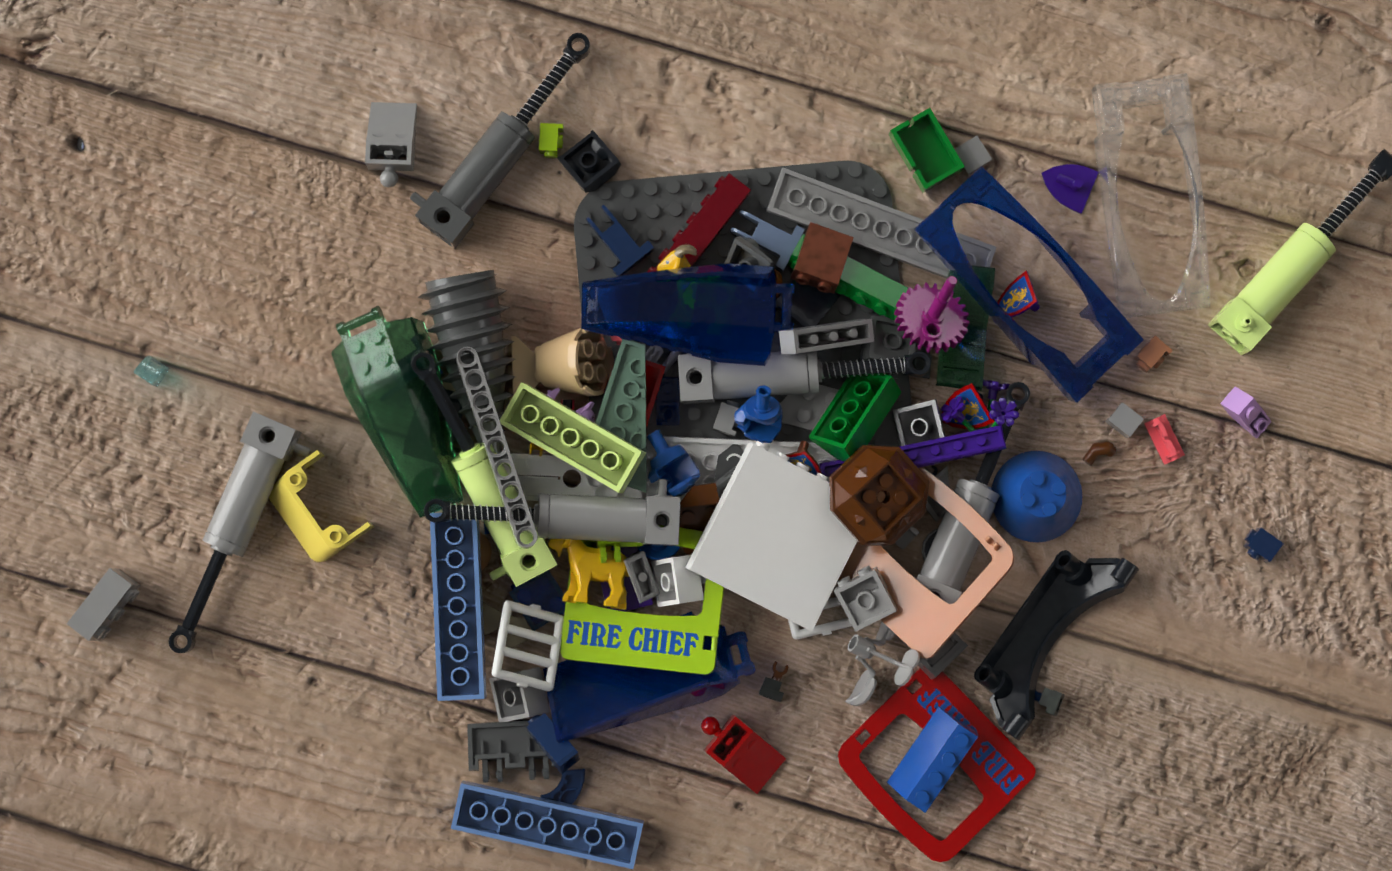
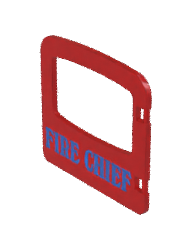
M921 668L841 745L838 752V761L841 768L871 804L929 859L937 862H945L953 858L1034 778L1036 773L1034 765L943 671L931 680ZM917 680L921 686L911 694L907 688ZM938 706L977 732L978 738L959 766L983 795L982 802L943 840H937L911 818L882 788L859 757L860 753L898 715H906L923 729ZM866 730L871 736L860 744L856 738Z

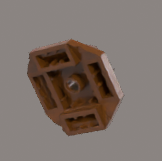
M862 445L829 476L830 511L860 545H893L925 514L930 481L900 447ZM883 490L885 492V499L879 502L877 495Z

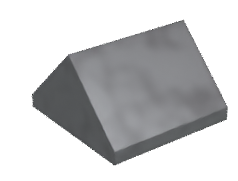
M937 399L893 410L901 446L946 437Z

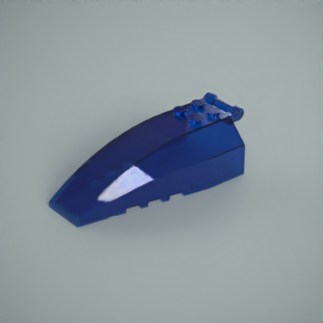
M731 263L677 268L587 281L582 283L581 329L608 336H618L629 341L635 340L646 343L649 346H660L668 348L670 351H680L715 362L765 366L771 356L774 331L779 332L793 329L791 308L792 293L795 291V285L777 284L774 267ZM776 293H783L782 322H775Z

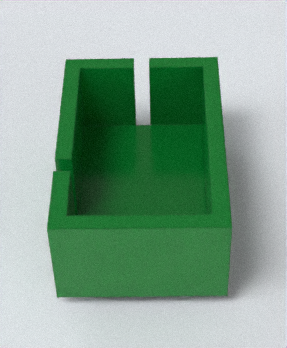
M931 108L912 117L910 122L907 120L891 129L888 134L909 171H915L913 178L922 193L958 174L965 167Z

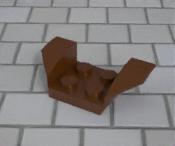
M716 482L695 485L680 502V528L704 531L720 500ZM683 547L686 555H692L694 549Z

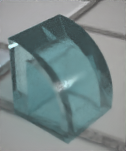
M148 355L141 361L133 373L153 386L158 387L170 368L151 355Z

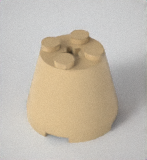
M595 326L581 327L547 341L541 346H537L534 351L536 357V381L538 383L541 382L548 388H559L561 391L584 396H598L605 393L604 388L610 379L614 367L612 348L607 347L603 338L604 332Z

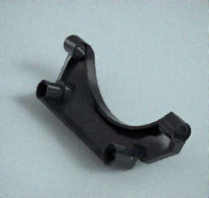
M1067 550L1061 551L1056 555L1050 567L974 673L975 680L993 693L989 700L998 724L1005 732L1019 741L1035 719V691L1039 673L1049 651L1063 631L1092 606L1123 593L1139 571L1138 567L1125 558H1089L1084 563Z

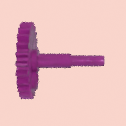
M950 276L941 290L937 288L936 283H934L932 288L929 287L927 282H925L922 288L919 284H916L914 289L909 287L906 293L903 292L898 300L897 308L894 312V315L897 316L894 322L900 324L897 330L905 331L902 338H911L910 345L915 342L918 343V350L925 346L927 353L930 352L931 348H934L936 353H939L941 348L947 352L950 347L954 349L957 343H961L968 331L969 321L966 319L969 313L963 312L966 305L958 304L961 299L960 297H952L953 290L957 284L956 277Z

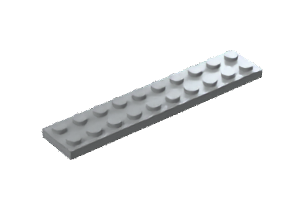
M786 168L781 169L766 211L807 227L812 222L854 237L852 243L947 279L950 276H954L958 283L979 291L983 288L997 248Z

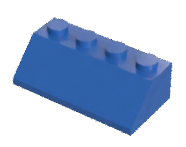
M938 706L887 783L904 799L926 813L978 738L977 732Z

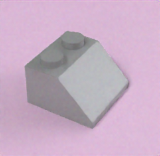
M540 667L514 672L543 680ZM496 677L489 678L499 722H508L549 712L545 690L530 686L522 688L516 686V683Z

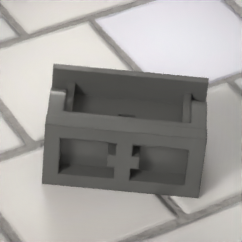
M954 633L932 658L924 659L920 657L918 666L932 680L968 645Z

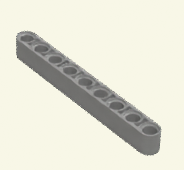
M463 347L458 351L456 358L462 381L515 541L520 548L529 549L537 541V532L478 354L472 347ZM470 353L473 355L474 361L471 364H464L460 359L461 355ZM472 375H477L481 379V384L473 387L468 383V378ZM479 397L486 398L489 403L488 407L479 409L475 405L476 399ZM489 419L493 420L496 424V428L490 432L486 431L482 425L485 420ZM493 442H500L502 444L503 451L500 454L491 452L490 445ZM499 465H508L511 473L508 476H501L497 471ZM507 487H515L518 491V496L514 499L506 497L505 489ZM516 509H522L525 512V519L519 522L514 520L512 512ZM524 531L530 532L533 536V540L529 544H524L520 540V534Z

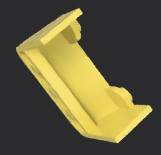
M316 450L289 469L274 484L269 499L310 558L316 562H325L374 528L372 523L367 522L350 535L340 525H331L325 530L320 528L297 495L307 484V475L304 470L324 457V454L319 450Z

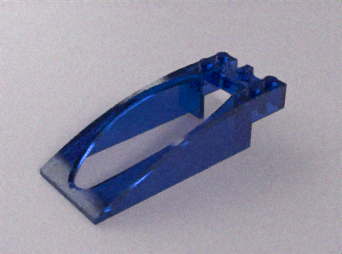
M983 167L975 171L914 228L916 233L1031 364L1039 366L1070 401L1078 403L1094 388L1092 385L1119 359L1124 355L1128 356L1144 341L1121 312L1061 245ZM963 203L981 205L1007 217L1031 232L1082 290L1088 305L1079 313L1080 317L1089 319L1104 337L1075 364L1071 362L1064 352L1047 345L1020 326L1003 310L985 288L965 255L954 230L952 220L953 212L957 206Z

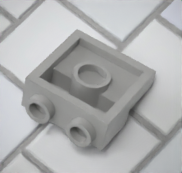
M870 565L857 572L859 576L853 579L847 576L837 582L838 586L834 589L855 632L898 610L878 568L871 569Z

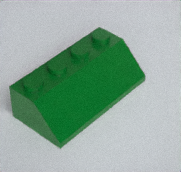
M884 373L880 375L874 374L873 376L868 374L861 377L860 375L847 377L808 438L836 459L846 461L862 445H868L901 394V390L893 377L887 374L884 375Z

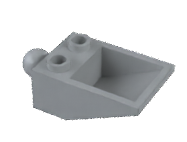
M371 102L366 138L365 164L368 170H384L380 175V182L387 188L394 187L398 182V175L395 171H414L417 103ZM383 156L384 159H377V157ZM403 156H404V157H407V160H399V159H400L401 157H403Z

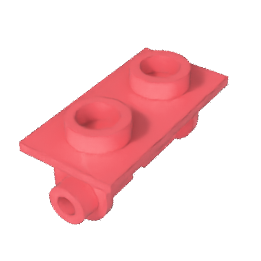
M1165 414L1144 424L1164 465L1185 455Z

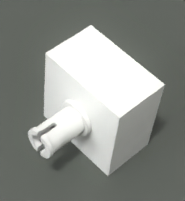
M691 555L651 561L653 576L660 592L656 596L658 607L704 600L702 584H705L706 578L685 568Z

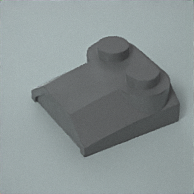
M738 236L734 239L720 274L756 300L768 285L774 271V263L760 251L759 245L754 239H744Z

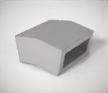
M978 136L973 137L955 149L969 175L992 160Z

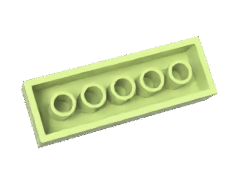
M523 382L520 383L500 419L501 425L618 493H624L646 454L643 450Z

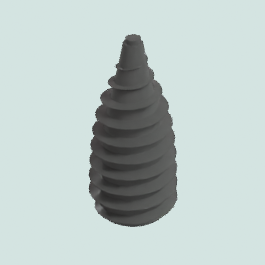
M494 270L425 282L427 291L418 297L429 300L431 308L421 315L433 317L434 325L425 332L437 334L439 340L430 349L440 350L443 358L436 365L446 367L449 375L442 379L441 382L452 384L455 392L449 397L450 399H457L461 404L462 409L458 414L466 416L470 424L468 429H472L478 443L483 441L457 365L458 351L463 347H472L476 350L499 420L505 412V399L514 395L505 391L506 382L515 377L505 373L506 365L515 360V358L505 356V347L514 341L503 338V330L512 324L501 321V313L510 307L499 304L498 296L507 290L496 286ZM464 353L460 357L464 364H471L474 361V357L470 353ZM472 375L468 378V383L476 387L481 384V379L477 375ZM479 397L475 401V405L479 409H485L489 405L487 399ZM490 419L485 420L482 424L483 428L489 432L496 428L495 422ZM500 442L492 443L496 453L500 454L503 451L502 444Z

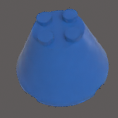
M1028 451L1012 457L998 470L991 486V490L1000 495L993 511L997 521L1009 534L1027 542H1046L1063 535L1075 523L1082 506V487L1074 469L1059 456L1045 451Z

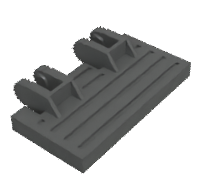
M552 719L551 721L561 731L560 719ZM528 721L467 724L469 771H479V761L482 760L483 783L489 782L490 779L488 762L497 761L496 778L498 782H503V759H505V769H525V758H528L530 780H535L536 777L534 759H543L544 779L550 778L549 758L527 731Z

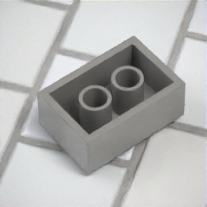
M109 568L68 621L67 625L88 641H98L100 638L103 640L111 630L109 628L114 620L118 621L124 614L125 610L123 608L127 602H133L138 596V588L141 585L120 569Z

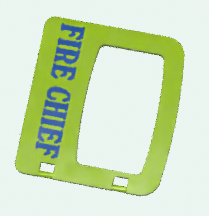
M679 527V542L676 546L695 549L703 532ZM581 540L587 547L591 548L592 545L595 542H597L593 540ZM569 571V579H568V588H569V585H570V577H571V576H570V571ZM706 578L702 612L697 616L640 614L602 608L588 603L566 602L560 653L563 658L574 661L708 675L714 671L716 665L724 587ZM705 636L712 637L711 650H703Z

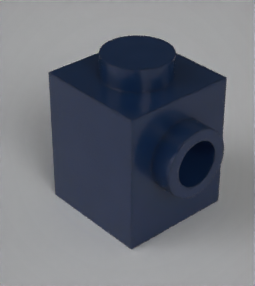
M1262 527L1249 531L1244 539L1247 542L1243 547L1248 549L1247 554L1257 561L1261 559L1268 563L1272 561L1284 543Z

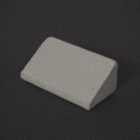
M637 551L623 560L639 603L660 594L644 551Z

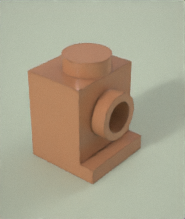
M1155 335L1134 359L1138 361L1136 365L1147 373L1152 367L1158 368L1165 360L1162 356L1163 354L1167 356L1173 350Z

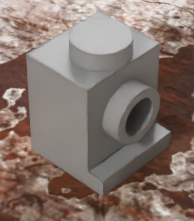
M727 400L726 403L722 402L713 430L734 437L736 431L732 430L733 426H738L735 423L734 415L739 409L740 404Z

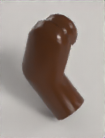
M1109 441L1094 443L1082 460L1092 466L1100 455L1114 456L1116 447Z

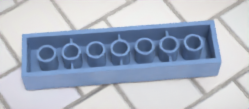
M430 513V515H431L432 517H435V518L441 516V514H442V513ZM452 519L449 522H430L437 701L487 698L479 520L469 521L465 519L463 521V519H459L457 521V519Z
M463 780L460 784L451 829L634 869L644 820Z

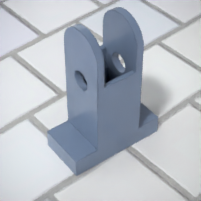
M740 210L739 215L757 224V227L752 236L731 227L730 232L744 239H754L758 243L759 248L778 257L779 260L775 269L783 272L805 229L796 225L792 235L758 217Z

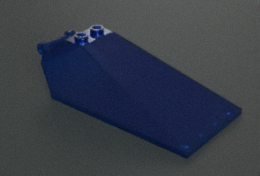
M691 611V612H688V613L683 614V615H681V616H696V615H694V614L692 613V611ZM720 625L716 665L714 671L708 675L568 659L558 663L554 688L552 691H547L556 741L563 743L698 705L726 694L740 684L739 676H749L756 671L747 647V634L739 631L728 635L725 627ZM705 636L703 650H711L712 637ZM734 645H738L742 661L738 665L735 663L731 647ZM544 668L543 672L546 681L547 668Z

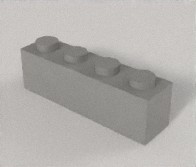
M856 319L779 331L781 354H798L874 342L872 319Z

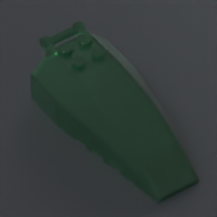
M376 306L371 309V312L346 323L342 321L336 324V329L342 341L331 352L344 393L379 455L419 517H425L424 507L432 499L450 501L451 505L463 501L460 479L451 463L455 458L450 438L452 436L451 429L448 427V423L424 379L420 380L411 366V357L418 350L429 351L433 355L435 364L438 362L434 349H430L432 343L428 332H425L427 330L425 323L413 317L386 322L381 308ZM373 320L376 321L377 326L351 337L349 331ZM420 357L417 359L416 365L419 368H426L429 365V360L426 357ZM437 366L438 371L436 373L441 381L440 368ZM437 504L430 506L429 514L442 510L441 506Z

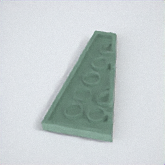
M623 338L596 424L646 452L627 487L647 493L646 345Z

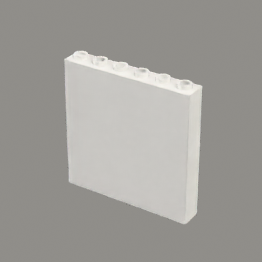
M759 441L756 444L748 442L685 568L813 631L857 540L830 511L829 477L821 473H817L816 476L809 473V467L799 462L796 465L788 462L790 457L778 451L774 455L768 451L769 446Z

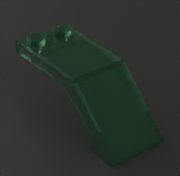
M949 263L947 279L950 276H954L957 279L952 297H960L961 299L958 304L966 305L963 312L969 313L966 319L969 321V324L967 326L968 331L961 343H957L954 349H948L947 352L942 348L938 353L936 386L961 388L973 382L976 389L982 391L986 335L994 289L995 268Z

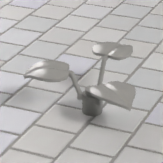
M881 622L876 640L868 637L863 638L857 634L850 639L847 649L849 652L857 655L856 659L867 670L861 675L852 694L845 702L853 706L862 705L870 699L877 684L874 678L876 672L864 659H871L875 655L899 666L894 681L896 685L904 686L912 677L914 668H916L920 661V653L914 649L908 650L902 662H898L877 652L874 644L882 646L886 643V640H891L895 635L883 622Z

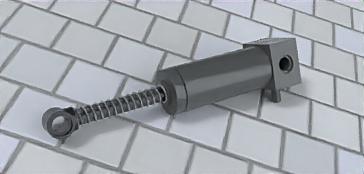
M575 33L568 38L567 45L562 51L564 55H561V59L557 60L556 65H553L554 68L549 70L550 73L546 74L545 79H542L543 82L538 84V89H535V92L531 94V98H528L527 103H524V107L520 108L521 111L517 112V116H510L501 111L439 193L434 190L427 200L416 192L410 196V200L421 207L415 214L418 222L452 248L456 249L474 226L473 218L535 139V136L527 127L529 121L533 116H536L535 114L539 111L542 104L547 102L546 99L554 92L553 90L558 88L557 85L562 78H565L564 76L568 73L569 69H572L573 64H578L589 55L590 42L586 35ZM575 42H582L585 45L581 51H575L572 46ZM442 217H450L447 223H440Z

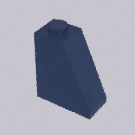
M545 713L541 716L536 715L528 721L527 731L561 774L580 760L578 751Z

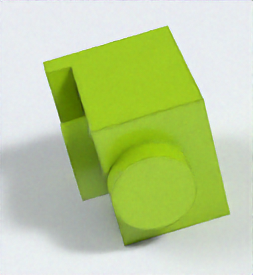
M540 123L539 152L544 154L545 158H557L558 148L563 149V135H559V132H564L563 124Z

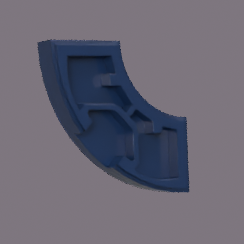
M570 769L565 771L558 786L551 792L540 795V797L573 804L583 788L586 769Z

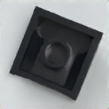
M594 130L562 156L557 157L585 193L598 189L612 178L621 166L620 161Z

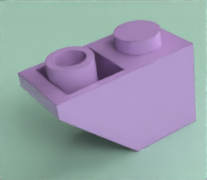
M1234 387L1220 403L1229 416L1256 439L1272 422L1254 397L1237 387Z

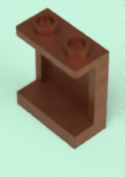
M810 222L791 279L801 285L816 287L824 293H834L839 284L854 237Z

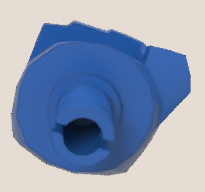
M765 385L759 386L756 389V395L749 398L735 412L734 419L735 423L738 424L737 427L744 432V436L761 443H771L781 430L783 411L781 404L774 397L770 396L771 389Z
M660 429L652 432L647 436V439H649L657 455L650 461L651 470L648 480L650 483H654L659 479H666L667 496H682L695 485V482L700 477V471L680 444L669 447Z

